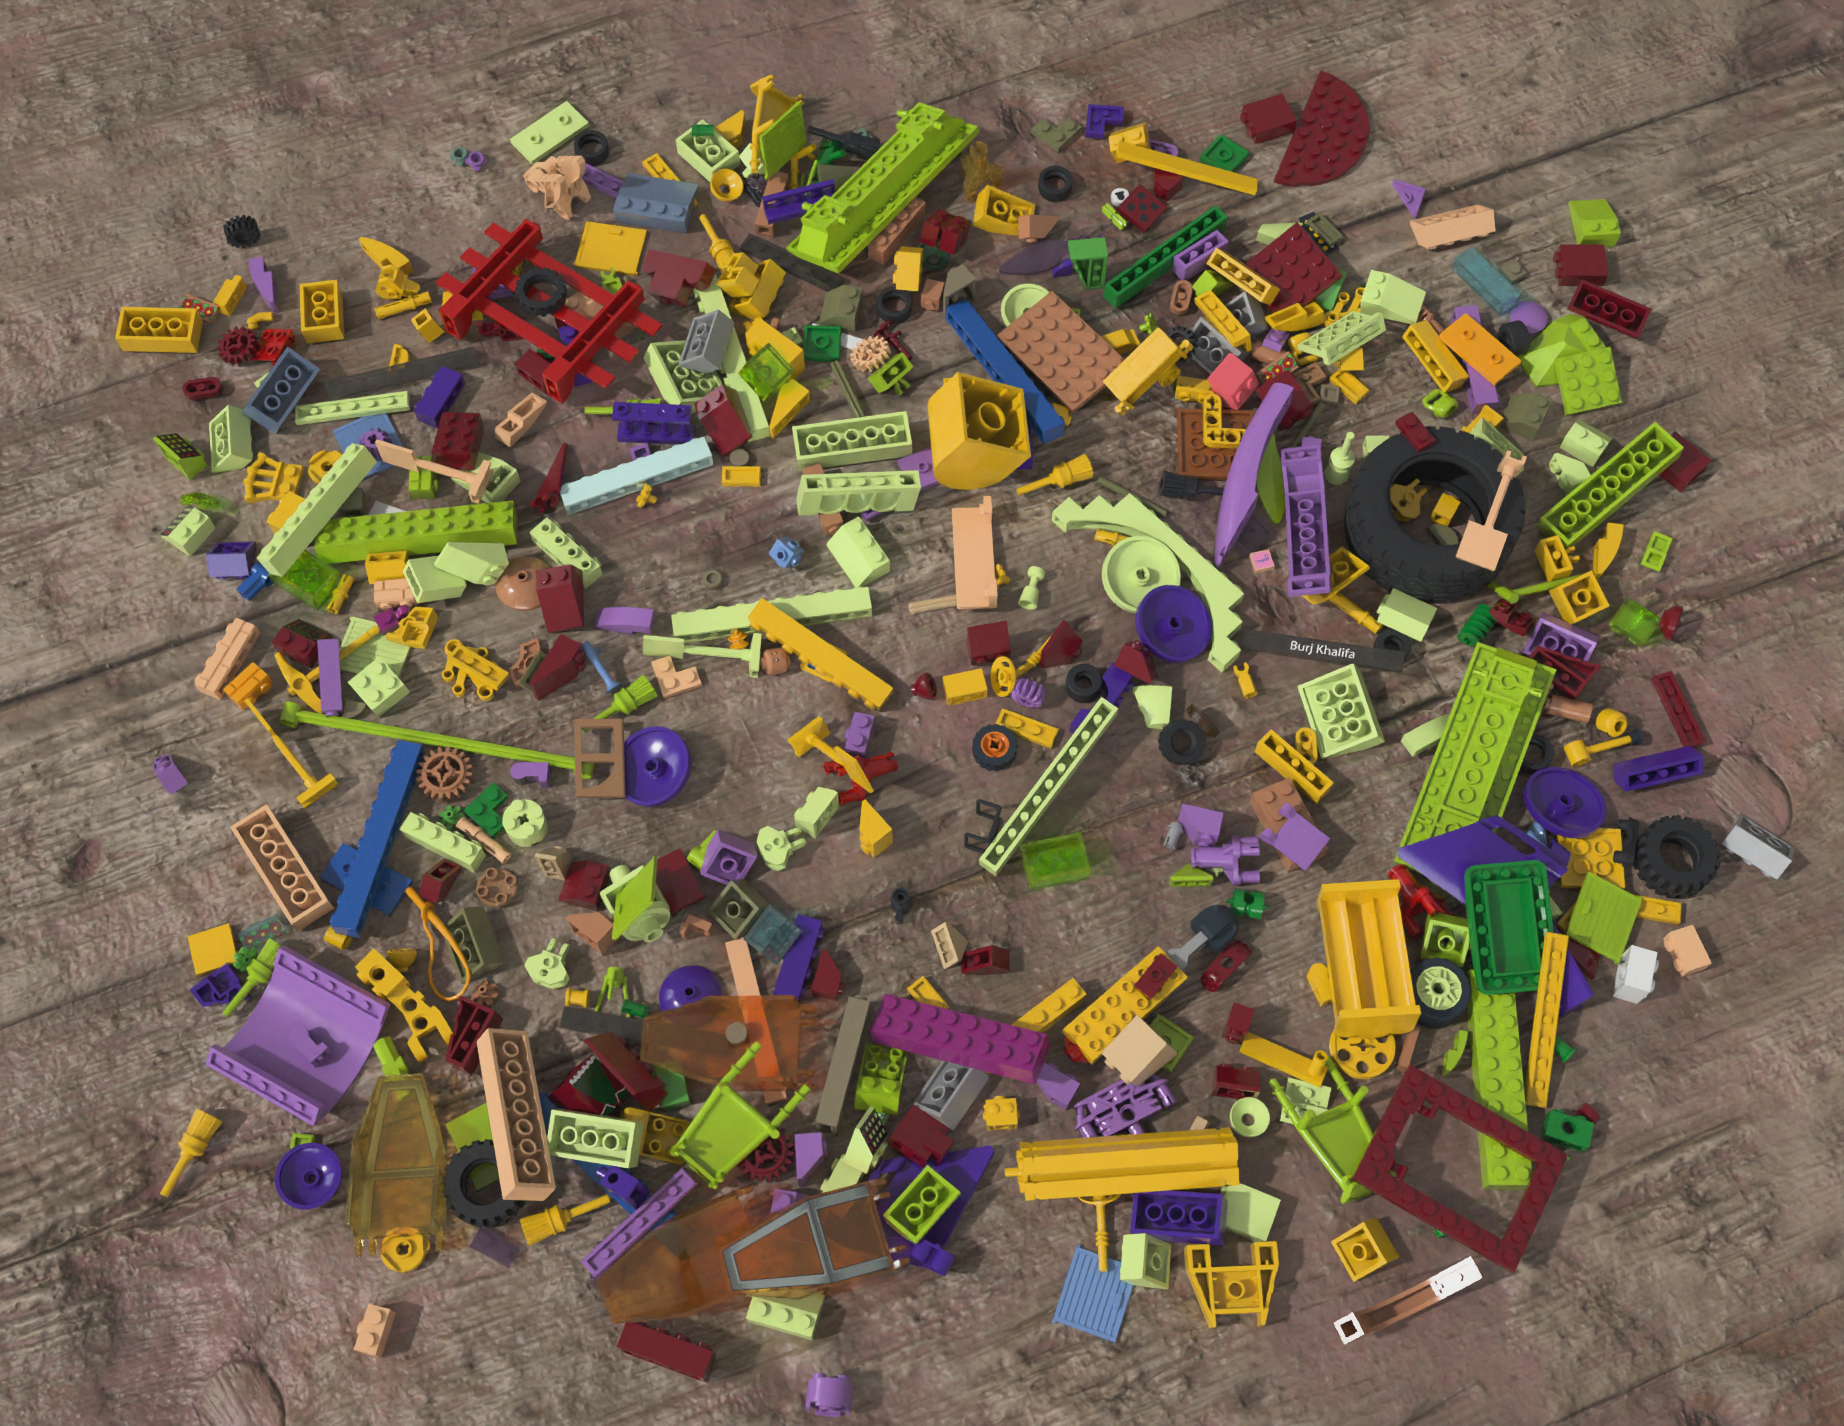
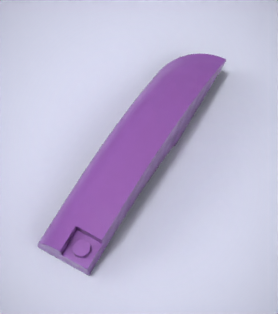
M1274 383L1250 421L1234 455L1222 495L1216 528L1214 567L1218 571L1256 509L1258 493L1255 492L1259 467L1270 439L1292 401L1294 388L1287 384Z

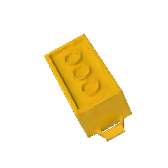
M1158 327L1103 380L1104 384L1121 401L1115 407V412L1124 416L1128 410L1134 409L1133 403L1181 357L1186 359L1187 353L1193 349V345L1188 340H1184L1178 346L1170 336Z

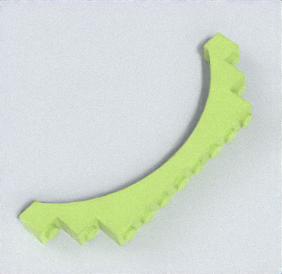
M1129 493L1117 505L1112 507L1109 500L1103 499L1099 495L1082 509V506L1077 501H1073L1068 497L1053 511L1052 521L1065 533L1072 529L1099 528L1106 531H1116L1131 537L1147 536L1165 544L1176 557L1179 567L1196 587L1210 615L1212 650L1209 653L1208 661L1223 673L1239 658L1241 649L1235 641L1230 639L1240 630L1243 621L1237 613L1231 611L1242 602L1244 596L1242 589L1229 581L1223 572H1219L1210 560L1204 559L1195 547L1189 546L1180 534L1172 531L1170 526L1166 522H1162L1153 510L1147 509L1139 498Z

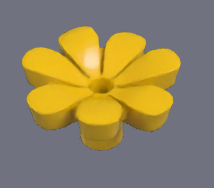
M647 483L644 484L640 492L641 495L636 499V502H638L637 507L642 508L647 501L654 504L657 500L656 496L651 495L652 486Z
M997 564V567H994L997 590L999 585H1002V583L1008 584L1010 581V577L1005 576L1006 571L1003 570V566Z

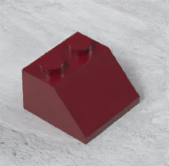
M1007 620L967 627L966 645L971 666H983L989 662H994L1001 656L1010 659L1011 648Z
M1139 640L1125 643L1114 666L1149 684L1156 681L1158 674L1151 653L1145 648L1146 645Z
M590 860L571 862L558 901L599 911L602 902L599 892L607 888L610 879L609 866Z
M1222 1063L1220 1066L1216 1065L1213 1074L1211 1096L1236 1100L1245 1097L1257 1099L1261 1091L1260 1072L1254 1071V1068L1241 1067V1069L1233 1068L1231 1064Z

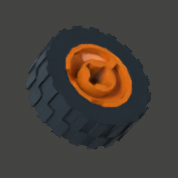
M989 724L986 727H982L979 732L977 731L972 745L973 757H975L976 763H979L980 767L986 768L989 771L1004 770L1007 766H1010L1017 754V741L1012 731L1007 729L1006 726H1000L999 724ZM997 745L998 750L996 748L991 749V746Z

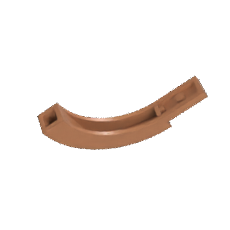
M1472 1256L1394 1297L1366 1309L1353 1312L1334 1322V1325L1344 1344H1348L1385 1329L1448 1298V1296L1484 1278V1275Z

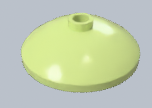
M1021 284L1012 288L1005 295L1001 304V316L1005 325L1008 327L1050 292L1035 284Z

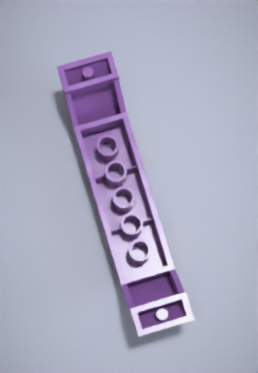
M1320 444L1281 449L1289 578H1287L1289 597L1330 593L1333 590L1327 503Z

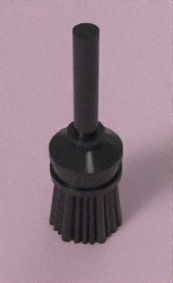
M810 125L807 128V133L838 142L846 153L858 155L866 160H869L880 147V139L861 136L860 133H854L851 130L846 135H838Z
M1165 470L1161 473L1158 487V495L1181 496L1182 499L1189 498L1190 500H1193L1196 495H1201V493L1222 496L1224 488L1205 486L1203 483H1199L1197 476L1186 474L1183 476Z

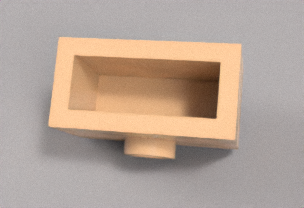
M368 1304L364 1319L359 1322L357 1327L358 1338L354 1350L382 1358L396 1313L391 1309Z

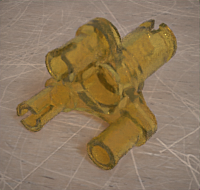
M981 141L975 142V148L971 144L970 153L963 154L960 160L962 176L965 177L963 183L964 200L967 202L969 198V204L975 202L977 189L982 184L990 181V186L998 189L1001 187V178L1003 177V167L999 164L989 163L988 147Z

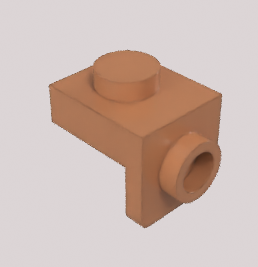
M689 914L686 920L683 919L679 927L682 939H687L691 929L711 937L714 930L712 923H710L711 921L703 916L698 918Z

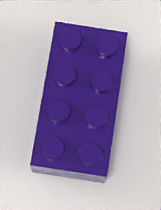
M1182 1191L1134 1193L1130 1233H1146L1168 1242L1224 1246L1228 1201L1223 1194Z

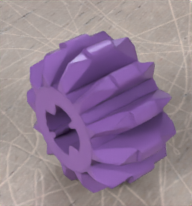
M379 427L376 431L370 428V432L364 431V436L359 437V445L365 446L374 459L377 457V459L381 460L380 453L375 444L376 439L392 444V440L388 433L382 431Z
M1021 678L1016 680L1011 697L1016 703H1020L1021 706L1024 705L1027 708L1036 709L1041 707V704L1044 702L1046 689L1036 681Z

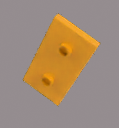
M1467 313L1463 314L1446 328L1438 337L1493 386L1521 364V360Z

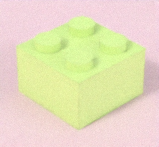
M380 656L348 681L350 686L378 718L410 693Z

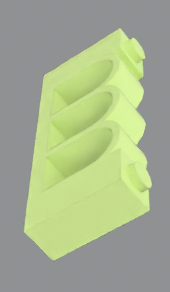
M919 471L802 475L796 497L798 515H818V512L822 514H835L843 510L850 513H861L869 509L877 512L894 510V512L913 511L921 489Z

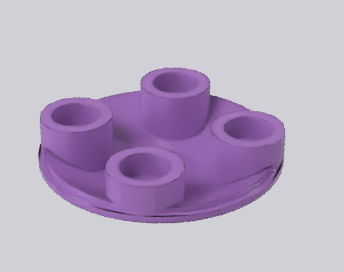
M1524 301L1512 308L1509 322L1522 321L1528 329L1529 336H1533L1545 328L1548 316L1544 308L1539 304Z

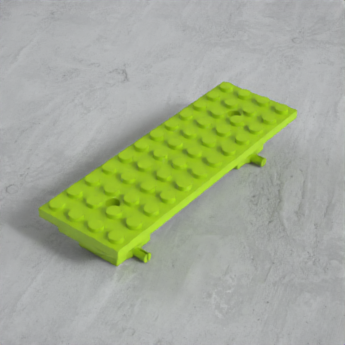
M920 102L909 111L897 110V116L902 117L896 124L898 131L831 197L824 195L814 204L807 202L802 204V209L807 210V213L801 218L803 224L801 234L786 247L788 254L839 274L980 133L978 126L966 123L962 118L946 114L945 110Z
M1477 642L1399 848L1459 829L1488 817L1498 815L1502 818L1557 669L1539 664L1533 659ZM1498 828L1491 831L1496 834ZM1397 852L1393 862L1394 864H1404L1407 867V869L1420 873L1418 870H1416L1411 865L1406 863L1404 860L1399 858Z

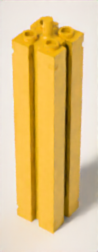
M1230 1127L1219 1130L1213 1128L1034 1141L1033 1143L1020 1142V1150H1016L1018 1167L1004 1168L1005 1177L1017 1176L1020 1193H1024L1026 1201L1037 1198L1043 1200L1239 1185V1168L1237 1166L1238 1142L1235 1136H1233Z

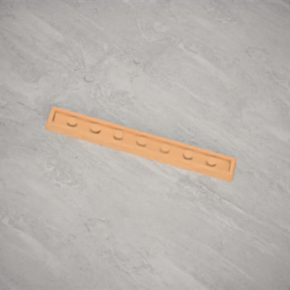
M746 938L725 942L750 1044L752 1046L757 1041L763 1046L756 1053L757 1057H754L765 1103L769 1105L787 1100Z

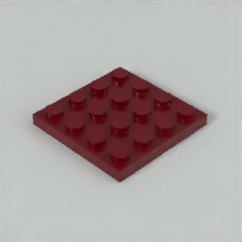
M1298 222L1245 263L1249 268L1280 288L1272 304H1266L1273 313L1296 303L1304 307L1343 278L1338 269Z

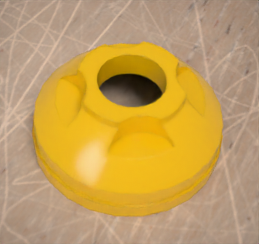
M720 169L713 174L710 188L717 199L731 202L741 195L743 181L733 170ZM720 186H727L729 188V193H722L720 191Z

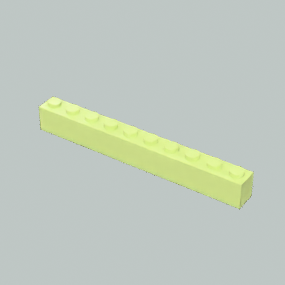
M716 273L707 290L698 291L693 287L695 298L699 297L700 302H697L700 313L704 312V314L720 310L731 319L721 288L715 284L718 280ZM733 325L720 372L721 374L725 373L726 378H723L724 384L737 390L753 436L748 440V442L769 437L770 432Z
M862 586L849 590L837 589L828 593L817 592L814 595H797L786 599L781 597L768 601L802 626L872 617L869 588ZM759 601L751 604L739 603L730 607L718 606L715 609H698L694 612L682 611L673 614L671 617L674 638L684 639V643L726 638L734 633L736 629L746 634L761 633L763 631L759 630L758 632L754 630L748 621V615Z
M1102 697L1099 699L981 856L979 865L994 876L998 875L1115 719L1118 712L1117 707Z

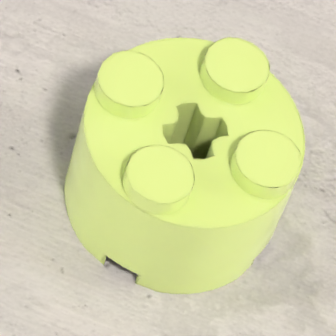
M517 799L504 812L503 827L509 838L516 845L529 847L532 844L539 843L546 836L548 831L547 819L542 808L536 802Z

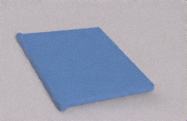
M386 413L364 416L332 430L343 453L352 443L359 445V437L364 436V431L368 433L370 428L376 431L378 427L388 433L392 444L403 447ZM376 457L377 463L364 479L395 465L383 462L382 458L379 460Z
M1077 1245L1052 1323L1056 1324L1059 1322L1115 1343L1133 1287L1132 1284L1120 1280L1121 1262L1107 1257L1108 1271L1099 1272L1098 1254L1082 1249L1080 1245Z

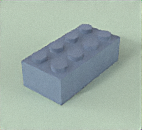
M287 347L245 405L242 413L276 434L313 382L320 368Z

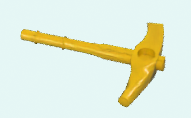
M375 625L340 651V661L380 632L378 627ZM282 652L276 653L274 656L284 678L290 685L287 690L291 696L297 695L311 709L322 714L321 699L317 697L312 683L319 678V666L305 676L292 668Z

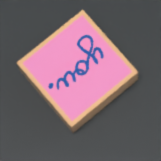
M1269 549L1250 553L1249 557L1255 573L1274 569L1275 566Z

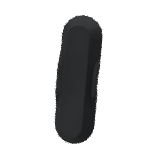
M1632 817L1629 820L1620 819L1618 823V829H1621V832H1627L1628 837L1624 851H1614L1613 862L1622 864L1623 867L1634 864L1639 822Z

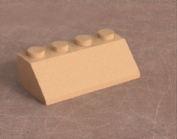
M1477 204L1410 220V225L1420 246L1426 247V249H1435L1440 244L1452 245L1457 240L1469 241L1474 236L1485 237L1490 232H1495L1494 209Z

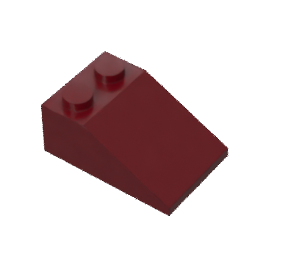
M721 384L694 404L699 420L723 457L753 437L736 389Z
M572 564L537 570L536 591L547 632L555 633L585 627L582 570Z
M562 634L559 635L529 682L536 700L540 701L576 678L580 671H584L587 666V658L581 643Z

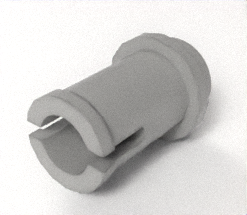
M1172 822L1171 825H1168L1169 831L1163 846L1175 850L1180 834L1184 830L1182 824Z

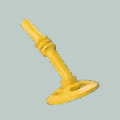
M1051 637L1046 640L1037 652H1033L1026 660L1027 662L1017 670H1015L1013 662L1008 657L1001 656L994 661L990 680L991 686L998 696H1008L1014 689L1016 679L1030 669L1036 668L1040 663L1041 650ZM1003 662H1008L1010 667H1005ZM1003 686L1008 687V691L1005 692L1001 688Z
M1113 1194L1092 1196L1093 1199L1090 1198L1091 1196H1086L1087 1199L1078 1197L1082 1202L1096 1206L1097 1232L1095 1235L1098 1236L1096 1237V1241H1098L1096 1246H1098L1099 1272L1108 1271L1107 1246H1109V1242L1107 1241H1109V1237L1107 1236L1109 1232L1106 1231L1105 1205L1118 1199L1121 1194H1116L1114 1197Z

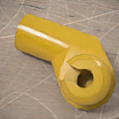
M260 312L247 319L248 328L250 330L258 329V322L274 321L273 312Z

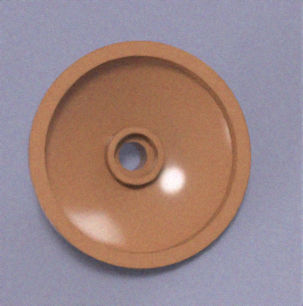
M518 557L509 561L508 566L495 582L498 598L505 606L517 611H529L540 607L536 591V571L550 567L542 560L534 557Z

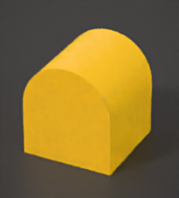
M957 372L930 397L927 409L933 473L935 479L940 484L961 490L985 488L1005 479L1031 457L1024 391L1022 388Z

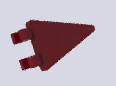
M563 443L535 499L530 503L532 508L539 505L538 512L540 514L547 510V500L551 499L550 506L552 508L559 504L558 493L562 488L568 444Z

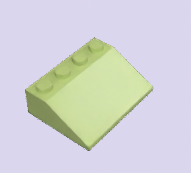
M686 340L651 343L643 358L666 404L691 405V414L696 413L694 404L722 384L716 370L704 373L680 367L678 364Z
M1354 663L1298 686L1311 729L1316 734L1317 747L1321 759L1366 750L1385 742L1361 670Z

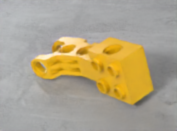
M373 948L355 966L358 971L356 975L367 987L372 985V990L379 998L384 1001L387 999L405 1016L413 1032L407 1044L420 1063L427 1059L428 1056L421 1046L419 1039L438 1029L448 1046L453 1032L441 1012L434 1005L430 1008L425 1004L426 999L419 991L414 993L409 989L411 985L406 978ZM380 975H385L383 979L377 980ZM414 1001L417 1003L415 1010H406V1005L409 1002ZM422 1019L428 1021L426 1028H417L418 1021Z

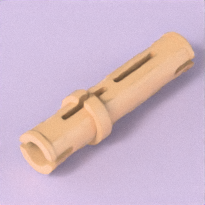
M462 817L456 824L458 829L469 836L470 840L479 842L486 851L496 857L502 864L510 859L512 854L484 833L480 826L477 827L466 817Z

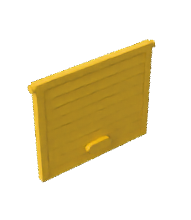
M586 221L573 266L597 271L603 270L604 272H611L610 268H613L615 273L638 276L637 269L647 230Z

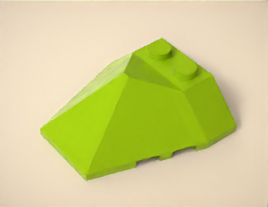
M1567 314L1554 320L1530 343L1529 351L1517 357L1521 360V368L1537 388L1559 385L1554 359L1606 348V346L1585 317Z

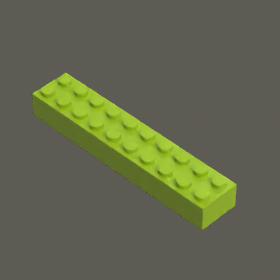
M501 501L330 519L317 534L314 548L321 565L366 560L367 554L406 550L408 555L442 552L448 542L514 545L517 544L518 517L514 501Z
M1469 970L1466 976L1470 981L1471 998L1467 1004V1018L1475 1102L1528 1132L1515 992L1493 995L1482 994L1477 988L1474 970ZM1478 1131L1483 1190H1525L1532 1176L1531 1161Z

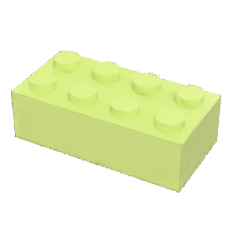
M565 1109L551 1110L547 1136L550 1156L624 1168L638 1167L644 1122Z

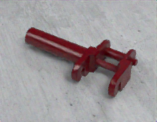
M891 320L880 325V329L876 330L873 336L882 338L881 334L885 333L887 335L884 338L885 341L890 342L899 353L903 352L910 361L913 356L897 339V336L900 337L902 332L897 331L894 334H889L886 331L888 325L891 326L893 323Z

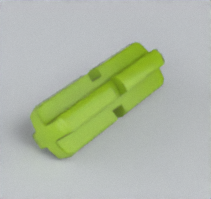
M1109 203L1102 207V212L1120 230L1127 227L1128 222L1119 213L1117 214V211Z

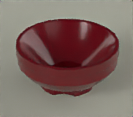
M1675 605L1664 610L1658 629H1660L1661 634L1668 641H1672L1682 616L1683 606Z

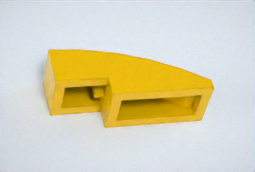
M359 238L362 249L381 269L382 266L392 264L399 267L406 275L413 272L410 260L393 247L373 239Z
M1315 301L1304 307L1296 303L1265 317L1266 322L1277 331H1298L1325 323L1324 311Z
M1608 522L1602 531V539H1599L1594 546L1593 574L1597 581L1605 573L1618 551L1623 535V524Z

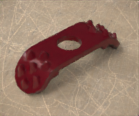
M1239 940L1233 941L1211 963L1201 976V983L1206 990L1211 992L1217 991L1225 980L1252 955L1253 952L1248 947V944ZM1228 957L1233 960L1234 964L1231 968H1224L1221 965V960Z

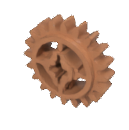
M449 746L446 747L445 752L438 747L437 754L431 750V757L429 758L424 755L423 757L426 762L418 763L421 768L416 770L419 776L416 778L418 784H420L419 788L421 791H424L426 797L431 795L433 801L438 796L441 802L445 800V797L451 802L453 795L460 798V791L463 793L467 792L464 786L472 785L468 779L474 778L471 773L474 768L472 765H469L471 763L470 759L466 758L464 752L459 754L457 748L451 752ZM451 762L458 764L460 766V771H456L455 768H452ZM430 778H434L436 781H438L439 787L431 784Z

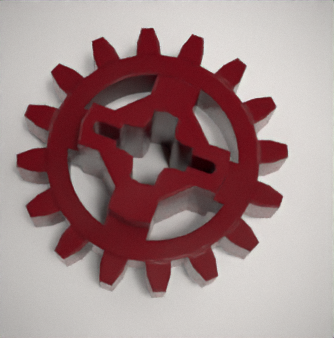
M235 326L234 331L228 329L227 335L222 334L223 340H218L220 343L217 346L218 355L225 363H230L232 366L235 362L239 366L241 361L247 363V358H253L252 353L258 351L255 346L259 345L256 341L258 338L249 328L246 329L244 326L240 329Z

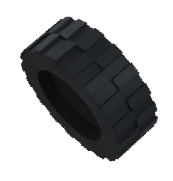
M1182 719L1169 722L1168 725L1162 728L1163 730L1160 732L1158 739L1159 751H1161V755L1168 762H1173L1176 765L1190 764L1202 756L1206 746V738L1198 724L1191 720ZM1179 732L1188 734L1191 739V746L1185 752H1179L1173 746V737Z

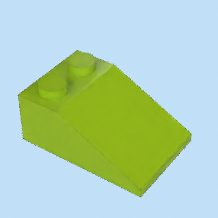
M1606 199L1569 201L1568 204L1577 244L1615 247L1621 232L1618 219Z

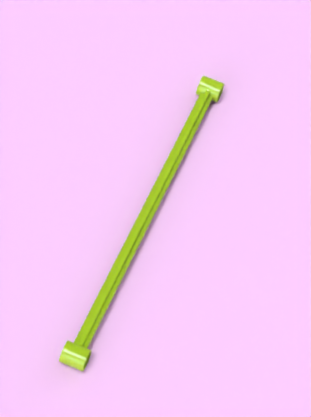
M285 702L279 719L280 724L291 728H296L298 722L444 748L449 746L450 749L457 748L462 751L525 762H548L550 766L574 770L575 775V758L336 716L326 717L324 714L302 711L303 707L293 702ZM581 763L582 778H592L595 763Z

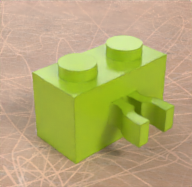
M901 352L890 358L867 379L878 393L888 390L893 385L895 393L899 396L903 393L900 385L905 389L910 387V384L903 380L902 377L913 368V365L904 353Z

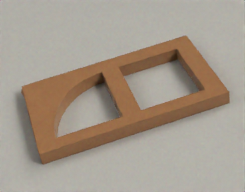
M574 719L576 798H625L624 720ZM581 729H613L614 753L581 754ZM581 763H614L611 775L604 782L591 788H582Z

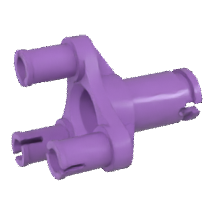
M1231 835V838L1226 843H1222V847H1198V849L1191 847L1192 868H1195V866H1199V868L1223 867V871L1233 885L1260 883L1259 870L1240 871L1238 869V858L1240 856H1259L1258 836L1239 837V835Z

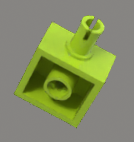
M1428 913L1419 947L1420 958H1445L1456 963L1458 967L1463 968L1467 951L1471 950L1468 920L1442 913L1430 917Z

